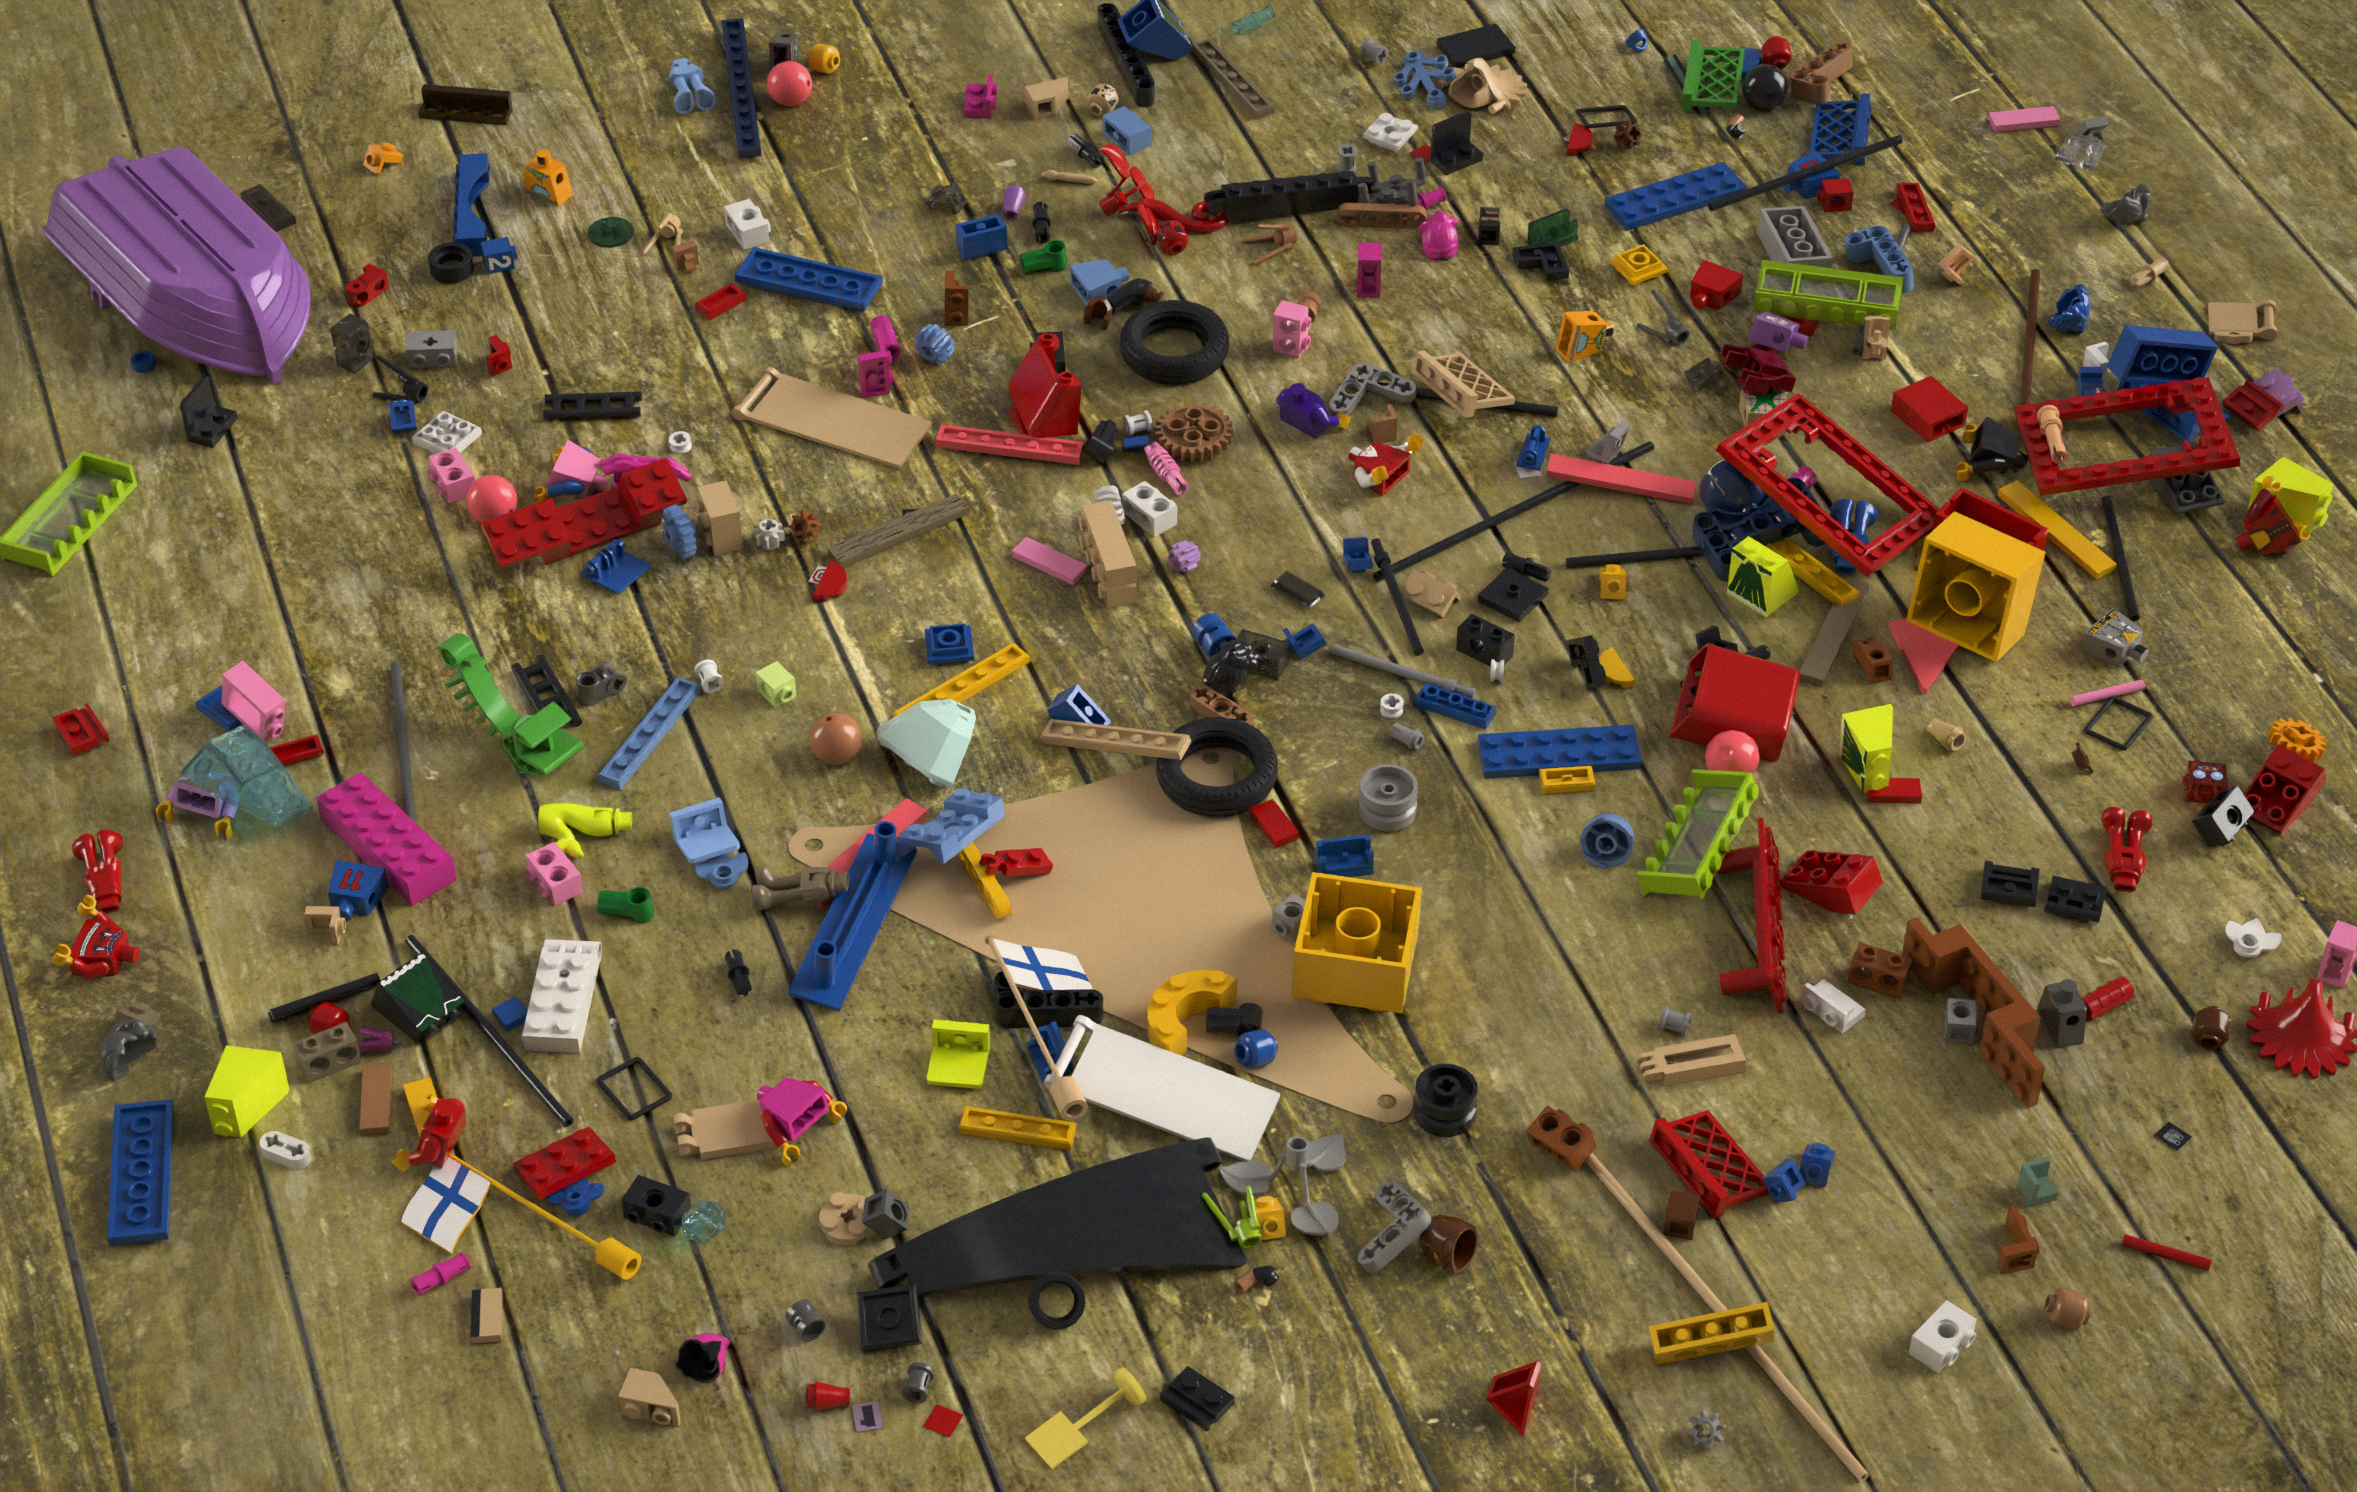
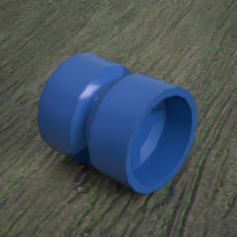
M1215 613L1203 615L1194 623L1192 628V635L1210 658L1220 651L1222 642L1237 640L1220 616Z

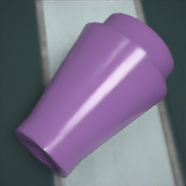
M1012 185L1003 193L1004 216L1009 220H1015L1018 217V213L1026 199L1024 190L1019 186Z

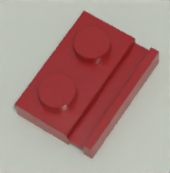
M2246 379L2244 385L2237 387L2222 401L2223 407L2258 432L2273 420L2279 411L2282 412L2284 410L2281 402L2249 379Z
M88 703L84 705L85 708L80 710L75 708L52 717L54 726L74 756L99 746L98 743L102 741L110 742L108 733Z

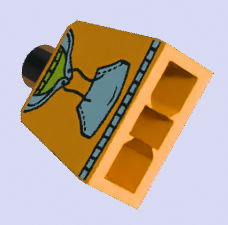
M542 149L525 166L524 191L529 195L559 207L573 195L566 167L563 163L552 159L549 150Z
M1594 311L1564 312L1555 350L1567 363L1598 353L1602 348L1604 337L1613 335V326L1610 322H1605Z

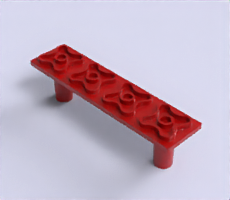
M1758 818L1759 845L1730 850L1726 853L1721 868L1717 870L1718 874L1753 869L1758 966L1720 973L1719 980L1723 995L1769 988L1777 1012L1783 1013V1002H1787L1788 998L1786 971L1781 962L1785 960L1783 927L1779 920H1783L1782 893L1777 880H1781L1779 868L1780 855L1778 846L1774 841L1771 826L1766 827L1764 818Z

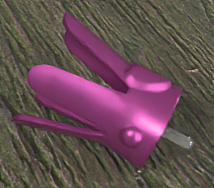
M363 1025L362 1028H359L360 1033L374 1036V1038H364L363 1043L358 1044L359 1049H371L362 1051L360 1055L380 1050L393 1052L394 1043L402 1042L401 1040H395L394 1030H378Z

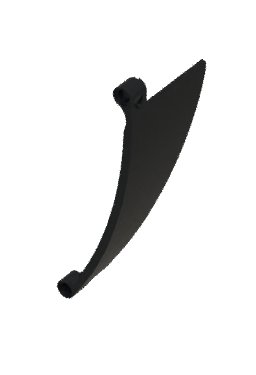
M1205 1137L1112 1160L1011 1195L938 1226L875 1257L868 1263V1268L878 1289L895 1287L908 1277L911 1285L916 1284L918 1295H927L1035 1280L1046 1272L1061 1271L1073 1276L1149 1270L1235 1269L1246 1265L1247 1258L1238 1241H1231L1229 1233L1202 1197L1203 1193H1207L1225 1216L1204 1174L1215 1170L1224 1162L1212 1138Z

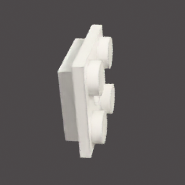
M1382 113L1365 131L1363 138L1368 139L1369 143L1397 152L1415 133L1418 125L1413 124L1410 120L1395 118L1390 113Z

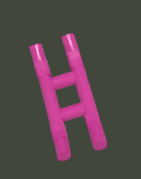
M619 453L599 461L605 476L630 471L664 458L668 459L677 478L688 482L692 475L687 472V467L669 457H643Z

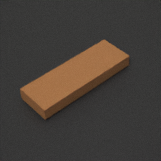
M391 1062L363 1064L359 1127L361 1135L390 1133Z

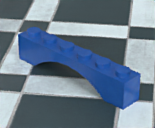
M488 153L460 155V164H456L457 178H455L456 192L454 194L456 206H454L453 242L468 246L472 251V257L482 256L480 242L488 241L485 223L472 212L471 208L478 195L490 185Z

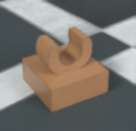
M694 241L672 247L674 266L677 271L684 268L687 272L696 270L695 265L699 264L697 245Z

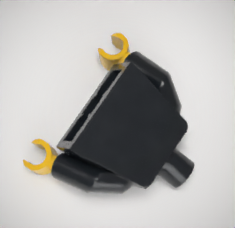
M1987 416L1978 428L1975 424H1968L1963 432V440L1968 443L1972 442L1969 462L1972 465L1966 462H1959L1956 466V479L1961 482L1969 479L1971 472L1978 474L1995 471L2005 474L2012 464L2023 469L2028 462V457L2026 454L2018 451L2019 436Z

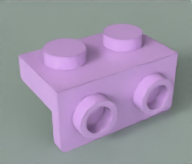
M2278 367L2253 381L2254 384L2283 404L2284 410L2282 412L2279 411L2276 417L2295 406L2300 413L2305 411L2301 404L2304 398L2298 388L2295 390L2291 388L2295 385L2288 373L2283 375Z

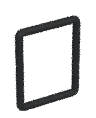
M1625 105L1581 108L1575 111L1586 128L1612 127L1625 122L1589 124L1582 115V113L1623 109L1631 119V124L1637 123V120Z
M2112 696L2087 724L2084 732L2120 750H2127L2153 719V715L2144 709ZM2113 702L2147 717L2124 745L2090 730Z
M634 1057L599 1076L596 1080L597 1084L629 1120H634L671 1100L673 1096L640 1057ZM638 1063L666 1096L631 1114L603 1080Z

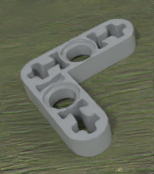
M1358 363L1352 367L1330 400L1329 411L1330 415L1337 416L1339 411L1350 416L1367 390L1401 403H1410L1416 397V384L1410 379L1368 363ZM1380 380H1388L1390 384L1381 386L1378 382ZM1355 388L1357 392L1355 394H1348L1345 390Z
M1394 1181L1381 1185L1375 1197L1395 1220L1368 1243L1358 1255L1359 1263L1368 1273L1378 1272L1425 1231L1431 1223V1216L1426 1209Z

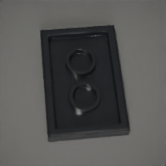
M1497 24L1437 38V46L1455 68L1465 67L1467 61L1475 58H1483L1484 61L1515 53V46Z

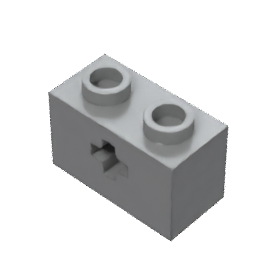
M455 330L407 332L405 352L408 369L456 367L458 345Z

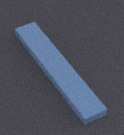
M677 677L597 775L598 783L621 790L700 693V684Z

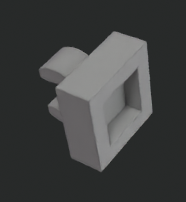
M2106 117L2085 120L2077 129L2079 137L2086 136L2087 143L2092 144L2095 141L2093 135H2096L2099 138V142H2103L2106 138L2103 130L2108 126Z

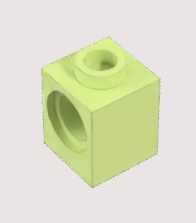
M778 661L756 672L757 691L775 708L796 697L795 678Z

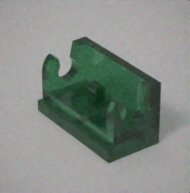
M1565 208L1529 222L1527 243L1529 245L1558 242L1559 246L1563 247L1578 241L1577 219L1570 222V211Z

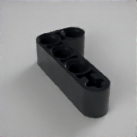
M1003 971L999 972L994 979L996 1023L1003 1028H1030ZM1017 987L1037 1028L1049 1025L1050 1022L1056 1021L1058 1027H1074L1073 1023L1078 1015L1088 1017L1096 1024H1100L1103 1021V995L1097 990H1020Z

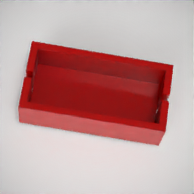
M1962 487L1950 498L1949 502H1946L1935 513L1933 530L1955 511L2042 551L2045 549L2048 528Z

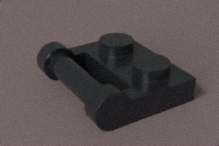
M1985 860L1980 899L2035 907L2040 868L2031 867L2030 870L1996 865L1993 864V861Z

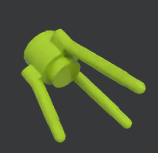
M1246 1186L1250 1218L1244 1201H1240L1239 1206L1243 1219L1236 1222L1235 1229H1233L1209 1195L1203 1193V1199L1227 1230L1231 1241H1238L1242 1249L1255 1247L1262 1241L1251 1186Z

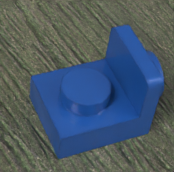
M400 399L394 403H388L393 434L417 431L413 400Z

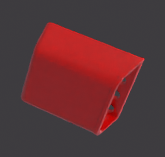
M1711 643L1705 644L1688 662L1669 737L1707 746L1712 738L1721 732L1730 730L1740 731L1753 738L1758 747L1760 759L1777 762L1788 732L1800 680V671L1796 668L1729 650ZM1702 671L1701 677L1698 678L1695 672ZM1692 689H1697L1696 696L1691 694L1690 691ZM1692 707L1690 712L1687 713L1685 709Z

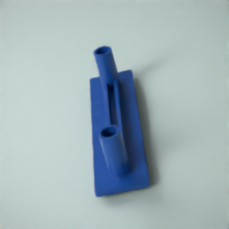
M881 821L876 824L874 835L870 833L866 835L848 871V891L837 893L788 990L789 996L835 1011L841 1010L917 855L916 848L905 856L900 855L899 845L896 842V826L893 823Z

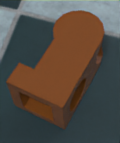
M1876 637L1854 641L1853 653L1855 659L1864 668L1869 684L1891 680L1893 659L1882 643Z

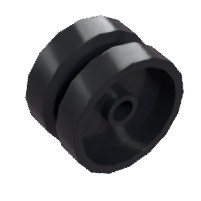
M1438 1064L1430 1066L1421 1072L1416 1080L1414 1117L1418 1125L1427 1133L1438 1137H1453L1469 1130L1476 1120L1478 1084L1474 1076L1465 1068L1454 1064Z

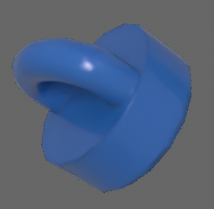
M1639 28L1625 39V43L1629 48L1632 47L1634 51L1642 52L1648 46L1647 34L1642 28ZM1642 40L1643 44L1638 47L1636 44Z

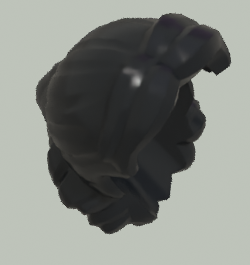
M1243 640L1222 642L1220 651L1209 659L1203 676L1205 685L1225 697L1236 693L1239 684L1246 677L1248 671L1256 670L1260 656L1254 651L1252 645L1246 644Z

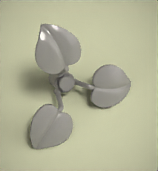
M1342 1133L1326 1136L1311 1142L1300 1136L1289 1138L1286 1143V1153L1280 1154V1160L1272 1174L1266 1164L1254 1160L1242 1161L1226 1167L1220 1166V1174L1224 1182L1232 1190L1239 1194L1247 1195L1246 1186L1249 1185L1252 1189V1195L1255 1196L1268 1191V1182L1276 1179L1284 1162H1286L1290 1170L1295 1172L1301 1171L1305 1206L1293 1210L1291 1214L1293 1227L1299 1232L1308 1235L1332 1234L1338 1228V1213L1332 1205L1323 1201L1311 1205L1306 1166H1313L1321 1172L1340 1169L1346 1161Z

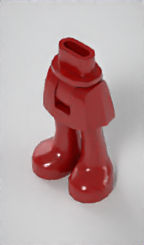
M2109 807L2101 814L2102 826L2107 831L2110 840V849L2104 853V864L2109 876H2111V881L2114 882L2115 890L2134 892L2136 884L2139 883L2147 864V858L2143 851H2141L2142 837L2150 831L2153 817L2144 810H2137L2131 813L2127 820L2128 847L2123 846L2125 812L2118 807Z

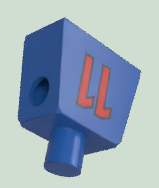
M1812 151L1790 163L1788 174L1827 160L1817 151ZM1832 168L1782 187L1786 193L1795 190L1803 198L1810 199L1817 197V191L1821 189L1822 180L1840 179L1841 173L1836 168Z
M336 860L328 889L331 907H339L341 918H345L346 922L350 920L352 914L369 915L389 888L386 868Z

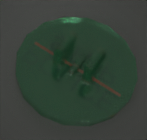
M620 217L601 218L595 221L588 229L589 240L597 246L606 248L624 245L633 238L634 234L633 225L628 220Z

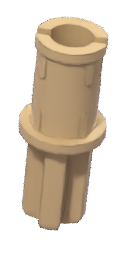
M2161 257L2150 265H2144L2139 272L2130 277L2131 286L2139 288L2147 282H2154L2157 276L2168 271V261Z

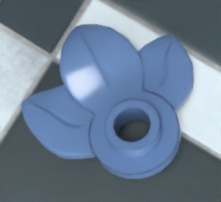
M746 853L737 854L731 859L726 855H719L709 858L708 863H696L695 872L701 879L711 881L712 885L716 888L727 889L737 883L738 876L747 870L748 857Z

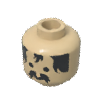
M1097 84L1086 98L1087 108L1093 115L1102 117L1114 110L1118 104V94L1109 84Z

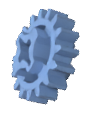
M677 504L663 509L664 514H662L664 522L662 523L664 531L662 533L664 539L669 543L671 550L674 553L677 552V556L681 557L682 560L694 556L697 549L694 543L696 542L695 533L697 531L695 525L690 521L688 514L685 511L682 512L681 506H677Z

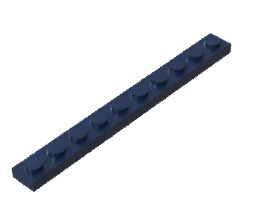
M743 18L721 20L739 158L761 156V146Z

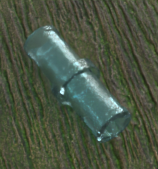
M1269 5L1257 12L1252 11L1246 17L1233 22L1232 28L1237 35L1252 28L1257 29L1262 23L1276 17L1275 11Z

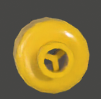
M818 43L813 45L808 51L807 62L810 69L814 72L831 74L839 66L840 56L834 46Z

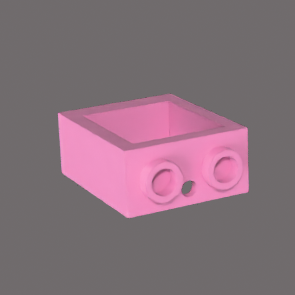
M243 660L222 675V705L263 743L271 738L278 737L284 730L285 699Z

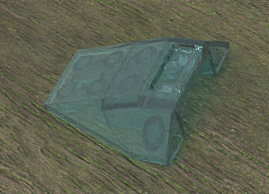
M242 725L209 740L182 770V774L200 789L275 827L287 823L313 809L309 799L273 750L246 725Z

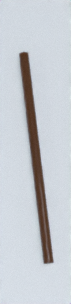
M2038 269L2031 271L2020 405L2030 403L2040 285V270Z

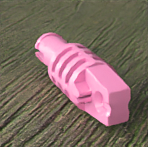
M1157 442L1144 447L1149 464L1160 479L1168 483L1176 495H1182L1178 489L1179 487L1183 493H1186L1189 485L1180 475V468L1169 453Z

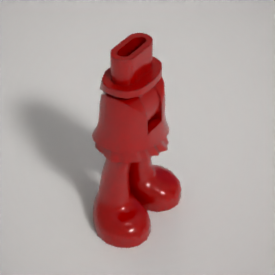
M100 830L97 832V841L101 851L102 863L98 865L96 842L91 834H84L78 837L72 844V853L77 859L85 862L86 873L84 883L89 894L96 900L95 907H97L98 911L101 910L108 914L120 909L119 903L122 899V867L120 866L121 860L115 857L114 854H117L122 849L124 843L120 833L112 830Z

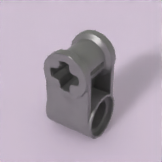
M602 662L598 666L577 675L578 702L585 706L595 705L599 701L621 692L626 686L627 679L622 673H617L610 662Z

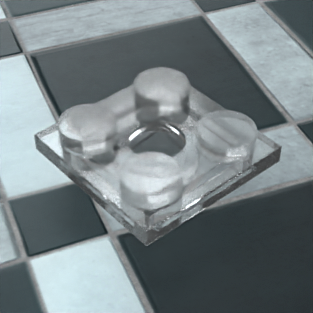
M2072 132V134H2068L2056 154L2055 160L2064 165L2072 164L2080 166L2085 171H2092L2097 167L2108 145L2103 144V140Z

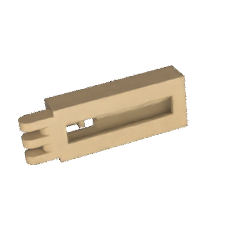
M1736 1034L1654 1048V1051L1640 1053L1636 1056L1644 1080L1654 1081L1661 1079L1663 1086L1745 1072L1746 1058Z

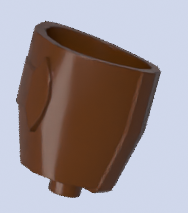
M1436 1215L1431 1217L1430 1225L1420 1234L1419 1245L1423 1250L1422 1253L1431 1263L1441 1265L1443 1269L1457 1274L1464 1271L1473 1260L1478 1247V1233L1474 1225L1459 1218Z

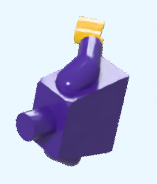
M1302 383L1292 384L1289 389H1284L1276 397V403L1280 406V420L1315 439L1326 428L1340 426L1347 429L1351 420L1350 416L1339 411L1337 416L1328 415L1322 398L1306 389Z

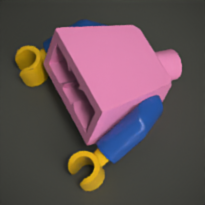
M567 440L564 448H558L557 454L552 455L555 466L546 485L548 487L547 490L543 486H538L535 489L536 495L533 498L535 503L549 499V497L555 498L563 495H575L583 498L586 496L590 486L604 492L610 478L597 473L600 459L594 456L588 448L579 447Z

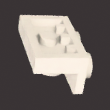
M1825 979L1815 986L1809 983L1803 985L1800 1003L1842 1034L1865 1017V1008Z

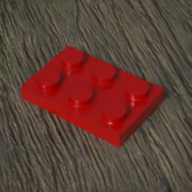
M588 1126L566 1138L551 1143L537 1152L528 1154L512 1164L515 1173L540 1200L616 1163V1158L612 1150Z

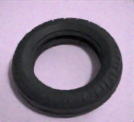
M1184 300L1159 301L1140 308L1127 319L1120 334L1121 354L1129 368L1139 376L1161 384H1187L1208 377L1223 364L1229 349V335L1222 319L1211 309L1201 304ZM1184 328L1202 335L1207 343L1195 353L1173 357L1159 355L1148 350L1142 344V341L1149 334L1161 329Z
M1225 717L1202 718L1180 726L1172 733L1186 734L1191 739V743L1183 758L1176 760L1157 757V778L1166 796L1182 809L1197 815H1207L1208 817L1233 816L1246 812L1251 807L1260 804L1271 792L1278 774L1277 756L1269 739L1252 725ZM1223 747L1244 754L1250 759L1254 768L1250 775L1242 781L1228 786L1216 787L1194 782L1182 772L1180 766L1186 757L1198 750Z

